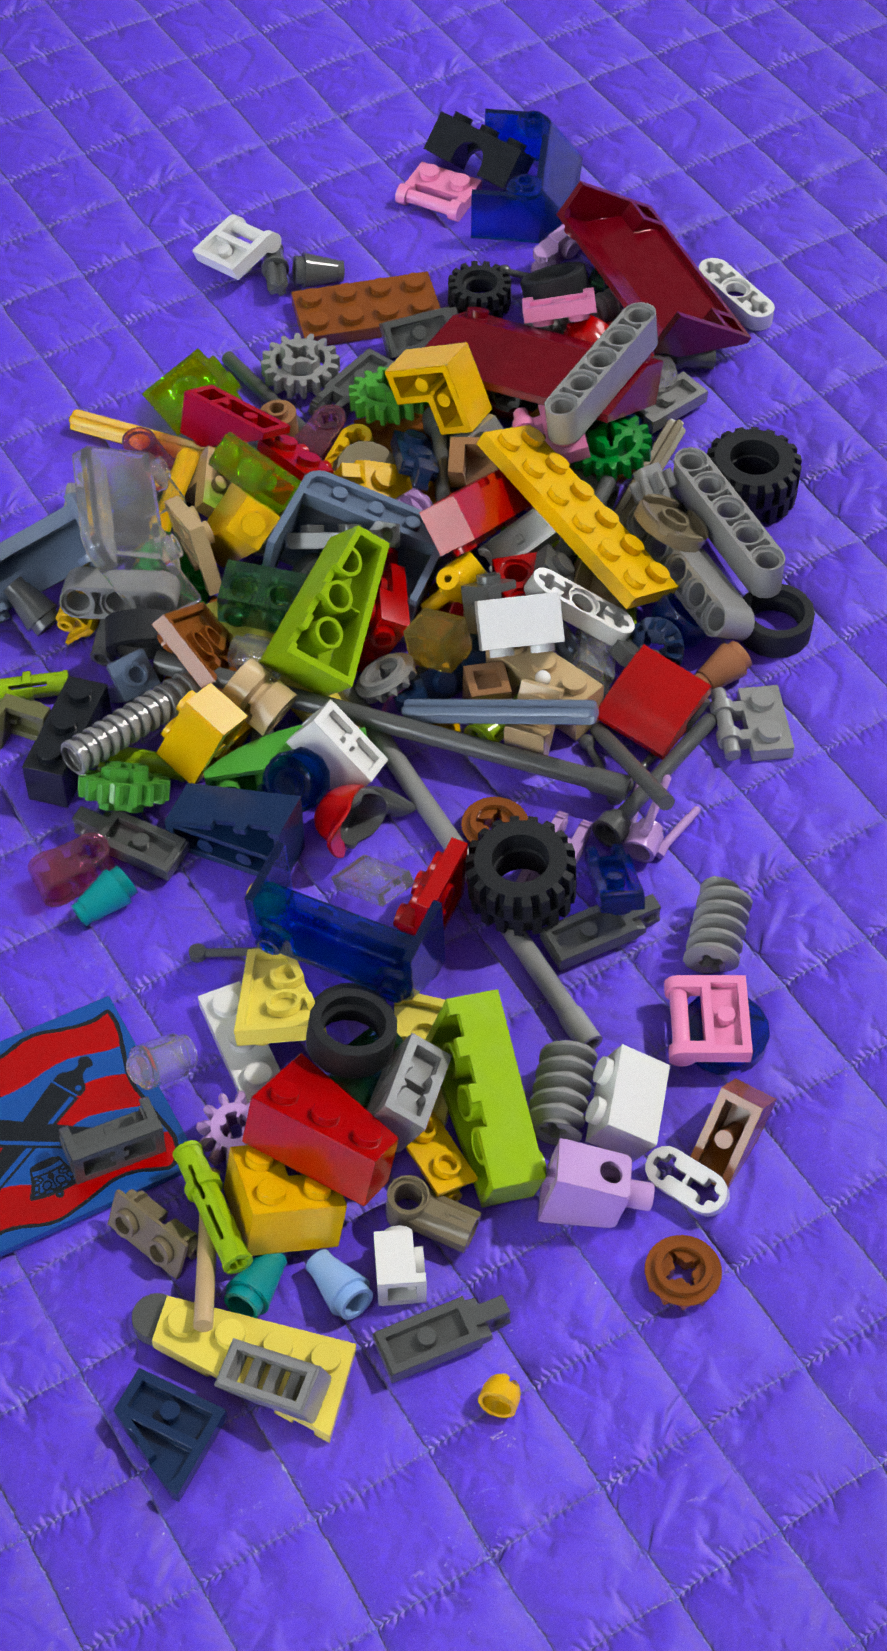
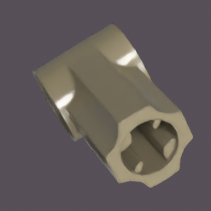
M404 1175L394 1179L388 1187L386 1198V1219L389 1225L407 1226L412 1229V1233L417 1232L465 1253L475 1235L482 1212L443 1195L437 1197L433 1191L429 1190L426 1183L417 1176ZM402 1199H410L418 1203L419 1206L415 1209L406 1210L400 1208L396 1203Z

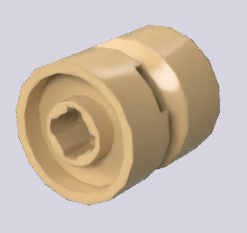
M251 658L228 681L222 693L248 715L245 722L262 736H266L286 715L298 695L280 680L271 682V673L255 659Z

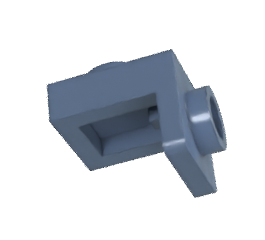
M136 649L109 663L106 667L114 683L108 687L111 703L132 702L136 697L142 696L144 692L161 684L143 649Z

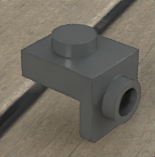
M498 572L483 573L476 576L477 582L461 586L466 633L478 634L474 601L502 598L501 592L517 588L515 579H501Z

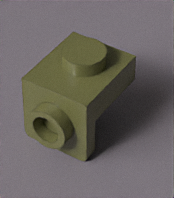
M6 693L0 702V750L11 734L36 741L51 708L41 702L29 701Z

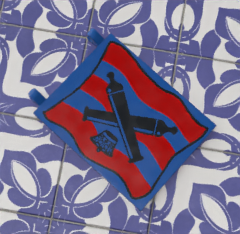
M110 996L0 1041V1257L112 1207L115 1192L118 1189L125 1194L131 1189L137 1192L141 1190L146 1192L182 1175L177 1162L173 1158V1151L180 1144L189 1140ZM148 1096L163 1127L166 1152L77 1185L61 1147L58 1129L68 1126L72 1135L138 1111V1107H141L139 1099Z

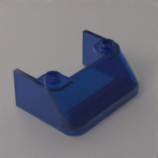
M485 109V125L500 133L498 139L507 142L508 138L511 137L525 144L527 147L524 152L535 158L534 161H539L537 176L522 174L511 179L508 183L507 192L472 189L471 238L540 243L551 232L563 225L556 214L581 181L582 155L550 118L540 111Z
M279 841L274 845L244 898L251 933L256 939V945L262 951L271 955L283 954L373 989L391 1002L400 1003L402 1000H412L438 976L446 959L441 902L433 900L415 936L293 890L286 846Z

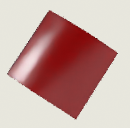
M643 644L617 678L599 706L598 720L663 760L686 732L687 722L709 697L712 686Z

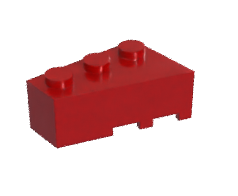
M300 1053L251 1097L242 1142L365 1206L388 1183L399 1138L307 1057Z

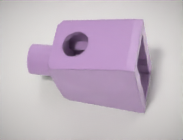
M559 1139L546 1167V1179L540 1186L538 1222L612 1228L617 1225L625 1208L644 1211L651 1210L655 1192L654 1183L631 1179L632 1159L628 1155L568 1139Z

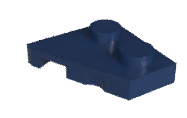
M141 1368L137 1370L113 1410L116 1420L172 1499L180 1502L228 1418L226 1409Z

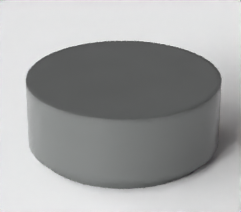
M154 1293L140 1299L133 1308V1330L137 1338L145 1344L152 1345V1338L167 1297L165 1294Z

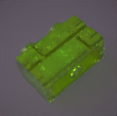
M231 432L225 434L209 458L208 465L254 499L277 513L284 511L301 483V480Z

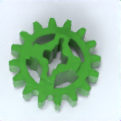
M379 366L376 373L366 370L364 371L365 378L355 377L354 385H349L350 410L355 411L356 418L366 416V423L368 424L379 420L381 426H385L387 422L400 425L403 418L413 421L414 413L423 414L424 406H429V403L397 405L384 373L388 367L383 368Z
M106 761L105 766H101V768L96 767V770H88L84 775L78 776V796L85 797L86 801H98L99 808L102 810L140 813L143 812L144 807H152L153 803L164 804L165 801H169L171 781L170 777L162 776V773H150L149 765Z

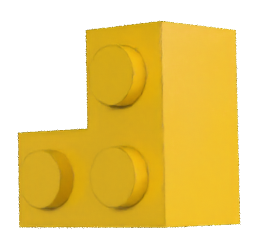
M467 342L406 349L384 371L397 405L428 402L441 435L473 432L492 410Z
M210 683L198 693L193 690L189 691L176 706L179 714L162 730L161 735L164 737V740L156 754L187 782L196 784L204 778V771L222 757L241 747L253 727L245 722L248 715Z
M249 1145L230 1147L223 1189L232 1216L252 1256L339 1246L347 1208L343 1195L304 1174L288 1176L283 1163Z

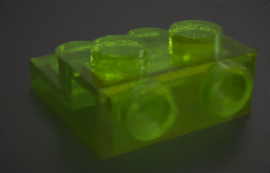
M198 348L142 393L150 406L177 436L181 434L184 391L212 384L243 400L238 394L242 387L231 372L226 371L214 355L208 359Z

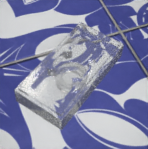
M577 628L573 665L603 684L604 688L607 689L615 676L616 660L610 654L613 646Z
M362 855L331 876L337 890L382 907L415 883L409 870L367 855Z

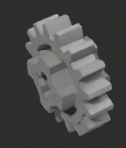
M295 333L294 339L291 340L286 336H281V344L271 342L269 343L270 351H263L262 353L263 361H261L262 377H265V384L267 386L274 385V393L276 394L284 390L287 391V398H292L295 393H300L301 398L306 399L309 392H313L317 396L321 392L320 388H324V385L338 375L340 371V357L336 354V347L334 345L327 346L326 338L315 341L314 334L311 333L307 338H301L299 333Z

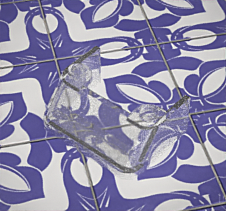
M86 446L72 453L80 534L83 546L90 560L130 609L152 608L172 612L200 602L201 595L181 570L179 558L183 556V551L179 541L173 534L167 535L161 526L160 514L167 511L164 501L179 496L186 502L184 495L171 479L170 470L161 456L156 458L150 452Z

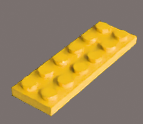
M531 425L483 432L476 444L626 609L671 598L679 586L670 577L668 569L652 558L644 549L643 542L638 537L629 533L619 522L618 515L606 507L594 495L593 488L571 470L569 462L548 445L544 435L538 429Z

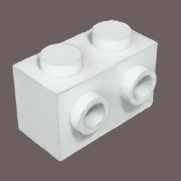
M560 592L474 601L479 650H489L490 658L515 655L514 647L530 646L531 653L555 651L556 642H565Z
M624 1044L607 1057L603 1056L598 1061L593 1072V1081L596 1083L594 1097L589 1103L585 1114V1120L589 1123L585 1141L603 1149L626 1154L633 1162L657 1146L670 1065Z

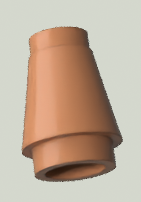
M731 641L728 644L722 643L696 672L695 676L710 684L712 691L715 688H722L746 676L747 669L752 666V661L747 651L735 641Z

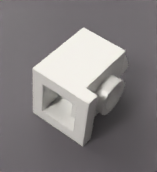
M398 1225L391 1226L384 1231L373 1232L378 1306L427 1303V1280L423 1246L414 1247L412 1229L407 1226Z

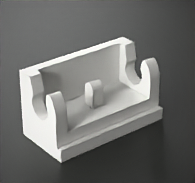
M533 508L478 549V553L491 565L489 570L492 572V559L538 552L547 544L551 545L557 541L560 536L539 512Z
M331 699L301 724L303 727L286 741L331 790L349 784L367 786L373 781L388 760Z

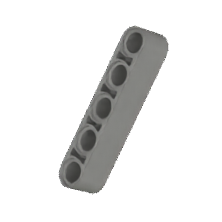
M638 302L624 308L546 399L544 404L547 432L551 442L558 445H569L579 440L658 344L656 309L653 305Z
M692 447L679 450L675 454L673 474L678 485L672 489L687 511L695 512L704 521L709 532V540L752 595L759 598L776 596L782 587L785 566L784 552L703 450Z
M633 507L627 517V530L643 542L644 549L656 562L661 563L668 569L670 577L679 586L674 592L675 596L702 631L711 637L741 641L747 639L754 629V613L706 551L702 548L697 552H683L658 541L637 522L634 515L635 507Z

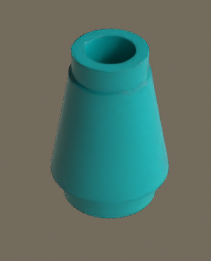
M115 866L110 871L104 869L77 899V902L71 905V908L87 927L92 922L131 904L130 898L136 895L138 891L122 869Z
M282 1253L256 1255L248 1268L239 1272L227 1283V1293L224 1296V1302L231 1312L254 1318L265 1314L269 1309L283 1269L287 1265L285 1256Z

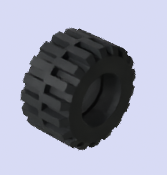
M751 427V429L735 428V432L726 431L721 434V439L715 438L711 448H708L707 455L760 523L765 522L768 525L775 523L776 517L783 519L788 515V510H792L794 507L802 459L801 455L797 454V447L794 444L788 443V438L783 435L777 436L775 431L770 429L766 431L759 430V427Z
M511 816L510 822L503 823L501 819L492 822L491 830L483 828L478 833V840H472L468 847L469 855H466L465 862L468 897L471 900V908L476 915L481 914V921L484 924L490 926L495 923L496 931L504 934L510 929L514 930V936H524V931L532 930L533 935L542 933V927L545 925L550 928L555 927L559 924V916L565 918L569 914L570 904L575 902L577 888L575 850L573 844L568 843V836L562 830L555 832V824L549 821L540 824L538 823V817L528 816V820H519V816ZM517 869H529L541 874L536 879L527 882H513L502 877L506 873Z

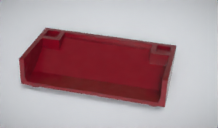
M583 181L577 184L556 215L565 226L564 232L577 242L624 308L638 302L649 303L656 309L658 344L653 352L659 355L666 353L682 357L743 345L751 340L750 335L652 206Z
M468 307L466 312L453 315L425 347L467 342L486 390L545 406L546 399L593 346L594 342L490 316L489 310L485 308ZM650 354L596 420L609 423L655 405L663 360L651 358Z

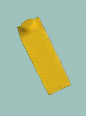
M234 481L207 520L215 538V543L210 544L215 562L223 568L257 552L280 519L264 501Z

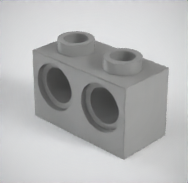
M411 1033L393 1051L389 1062L381 1071L367 1111L399 1138L396 1151L399 1153L426 1129L452 1055L414 1033Z

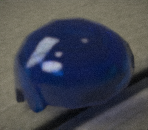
M673 593L662 595L654 606L651 617H662L671 621L682 635L684 649L696 647L707 636L704 629L699 627L679 599L674 598Z
M305 747L278 753L270 759L262 774L263 792L301 796L302 812L317 806L330 788V770L323 757Z

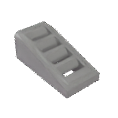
M233 1338L214 1386L313 1424L317 1419L331 1383V1375L321 1366ZM248 1356L254 1358L243 1384L237 1381ZM266 1364L272 1365L262 1390L258 1389L257 1386ZM288 1371L291 1374L282 1396H278L276 1394L285 1372Z

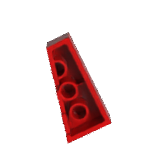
M497 469L459 488L422 510L419 514L440 556L453 550L457 557L472 550L478 544L487 540L488 537L497 533L496 531L505 526L504 522L530 507L531 504L500 469Z

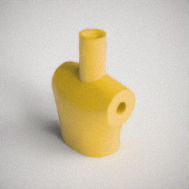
M470 551L466 552L438 572L436 582L439 589L421 603L420 606L431 617L449 601L463 604L461 586L477 582L476 576L487 573Z

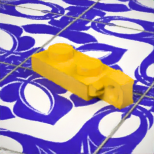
M355 460L354 463H340V466L333 472L334 475L393 499L413 488L410 477L399 474L396 464ZM429 481L428 491H422L425 495H428L434 504L436 503L435 488L433 482Z

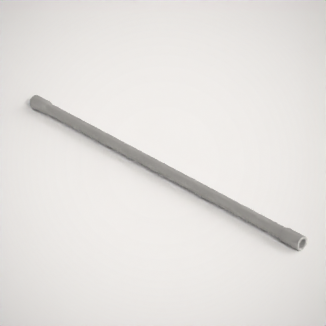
M276 568L266 586L277 583L289 606H291L296 598L295 593L281 572ZM353 683V687L338 692L343 701L372 708L365 699L359 697L356 692L355 683ZM366 728L367 737L388 758L385 764L410 801L416 805L417 811L445 850L452 837L463 841L392 736ZM510 929L505 934L501 933L559 1017V1022L570 1039L596 1049L603 1040L602 1036L584 1010L575 1003L528 933L524 931V936H514V930Z

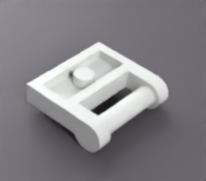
M232 214L202 240L192 252L199 262L239 280L242 276L249 273L252 267L266 253H275L279 250L281 237L278 233L271 230L262 231L247 224L244 218ZM242 236L253 242L250 244L236 237Z

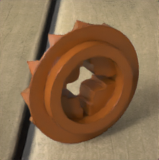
M502 797L483 798L471 804L464 812L461 823L462 837L467 838L470 844L472 840H478V833L483 828L489 830V827H492V822L497 821V818L506 823L510 822L511 816H519V820H528V816L524 809L512 800Z
M675 1235L662 1239L652 1247L645 1261L644 1275L648 1282L649 1292H654L660 1297L663 1305L670 1303L680 1306L684 1311L689 1306L698 1304L703 1307L709 1298L717 1294L722 1278V1266L715 1251L704 1241L692 1236ZM673 1262L683 1270L689 1268L693 1270L690 1278L692 1286L686 1283L683 1278L670 1279L674 1275L675 1270Z

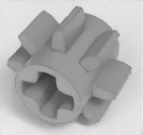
M657 462L633 473L636 482L630 484L629 489L636 504L647 494H660L674 499L671 489L676 488L678 483L671 468L662 470L660 463Z

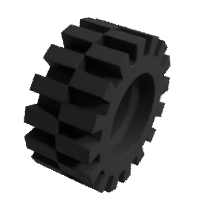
M471 261L470 267L463 263L460 265V270L455 268L452 271V275H449L448 278L449 308L456 307L459 314L466 312L468 307H480L489 310L490 316L503 318V313L507 314L509 306H511V277L508 276V272L505 269L500 271V265L498 264L490 267V262L484 261L483 265H478V261Z

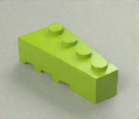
M359 525L330 537L258 663L317 694L329 696L353 687L390 543Z
M499 990L447 998L425 1040L452 1055L441 1090L463 1155L478 1177V1180L473 1182L480 1205L483 1208L533 1197L546 1179L547 1168L545 1158L538 1148Z

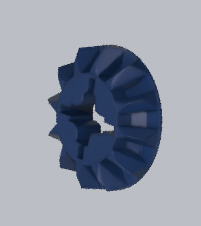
M645 617L644 620L635 624L634 631L627 639H630L638 648L643 644L650 646L651 642L665 645V648H660L659 652L675 664L681 665L684 656V642L680 631L671 621L662 617Z

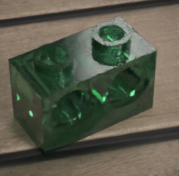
M228 559L217 596L218 621L228 623L234 627L245 626L266 630L275 634L307 579V574Z

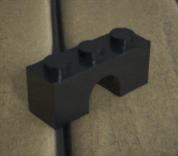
M441 111L423 149L463 170L469 158L475 152L482 150L483 161L477 175L517 196L535 158L524 152L527 146L511 137L508 138L507 142L498 139L500 133L484 124L481 125L480 129L471 126L473 122L471 118L455 111L453 117Z
M72 676L67 678L22 766L29 799L69 807L78 789L79 774L73 772L66 765L61 754V744L65 740H71L75 734H82L85 728L92 727L95 722L102 721L105 716L112 715L107 684Z

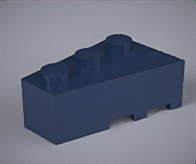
M187 783L165 819L166 831L189 841L190 850L188 853L283 886L305 848L301 796Z

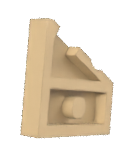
M179 496L164 501L174 534L186 552L194 570L200 569L209 596L224 591L210 544L215 543L210 525L206 520L201 522L195 507H188Z

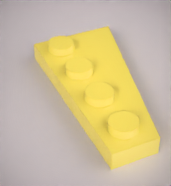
M167 1295L152 1338L153 1348L206 1377L211 1375L217 1378L233 1338L321 1366L331 1375V1383L317 1419L313 1424L274 1410L276 1415L291 1423L295 1420L313 1430L315 1436L330 1443L355 1357V1343L214 1308L213 1329L208 1332H199L193 1327L194 1302ZM247 1356L237 1382L244 1384L254 1358ZM266 1364L257 1386L258 1389L262 1390L272 1365ZM285 1372L276 1395L282 1396L291 1374L290 1372Z

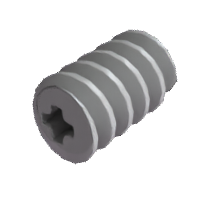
M713 876L705 879L700 885V894L697 898L693 922L690 926V936L687 939L686 951L683 956V961L688 968L704 974L732 971L739 966L740 956L738 954L742 952V940L745 938L747 930L745 926L748 924L750 917L748 912L751 910L753 903L750 895L741 890L734 881L724 877Z
M562 1040L546 1044L540 1050L539 1064L535 1074L536 1080L532 1088L533 1095L530 1097L528 1108L535 1136L545 1143L557 1146L560 1138L579 1142L582 1138V1133L579 1129L584 1127L585 1116L583 1113L587 1110L589 1103L586 1097L590 1095L592 1087L589 1081L593 1079L594 1068L592 1066L596 1064L598 1057L596 1051L590 1046L577 1041Z

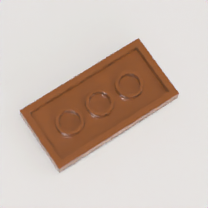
M428 271L291 292L292 306L301 337L307 338L311 333L314 334L315 341L326 338L327 346L382 337L379 328L380 323L440 308Z

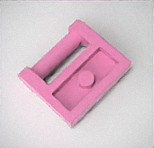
M421 162L405 183L399 184L395 194V201L402 205L411 203L447 215V218L459 222L482 192V180L438 167L435 164Z
M594 287L583 289V293L534 300L533 297L522 298L524 324L532 323L533 327H545L554 324V319L568 317L571 322L589 319L591 313H597Z
M675 975L665 979L664 993L665 997L670 1001L672 1044L668 1047L669 1062L672 1065L683 1067L692 1065L695 1062H751L753 1049L746 975ZM690 996H700L703 1041H690L687 998Z

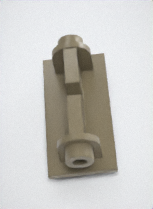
M120 1189L116 1190L108 1225L119 1236L128 1240L148 1256L155 1265L160 1266L176 1280L180 1278L185 1257L191 1260L197 1257L198 1233L190 1230L177 1218L164 1225L162 1221L167 1219L168 1211L152 1200L143 1190L137 1192L131 1189L126 1194Z

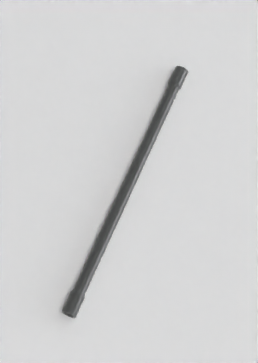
M163 649L157 651L153 661L155 673L173 677L174 674L182 672L185 668L174 653L171 654ZM221 667L217 668L214 671L217 674V679L213 685L223 689L236 671ZM286 685L298 695L291 707L294 709L315 713L331 699L355 725L581 786L591 792L624 801L629 792L632 780L629 775L599 767H587Z

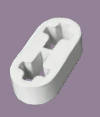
M661 1146L654 1149L648 1155L645 1163V1172L648 1179L665 1194L705 1217L716 1216L727 1207L730 1200L729 1189L724 1179L711 1169L671 1146ZM671 1158H675V1167L680 1173L685 1175L682 1182L670 1175H667L664 1180H660L661 1172L656 1167L657 1163L660 1160L668 1163ZM695 1181L706 1188L711 1182L716 1183L714 1190L719 1199L715 1203L707 1200L704 1205L698 1204L701 1197L695 1190L690 1188L691 1183Z

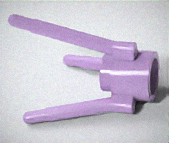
M664 775L660 783L666 790L670 784L671 776ZM635 782V787H634V789H633V792H634L635 789L639 786L636 782ZM652 801L645 818H641L637 822V812L630 820V832L621 843L624 852L632 859L644 863L653 861L655 856L663 859L669 846L700 813V808L695 806L664 838L662 833L663 827L655 821L660 808Z

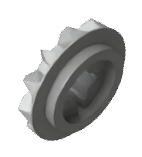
M393 653L377 658L359 676L355 687L357 694L361 699H365L368 704L375 703L378 700L384 703L393 695L398 697V692L410 686L409 681L417 675L415 661L407 653Z

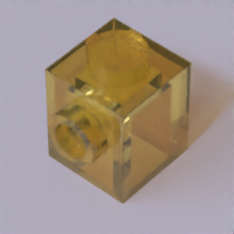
M424 608L403 631L408 654L413 658L416 665L452 674L472 651V640L469 635L466 617Z

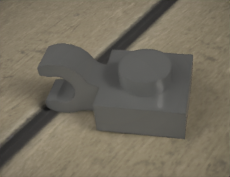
M562 538L554 548L547 544L536 553L534 571L538 568H547L574 582L575 568L569 559L574 551Z

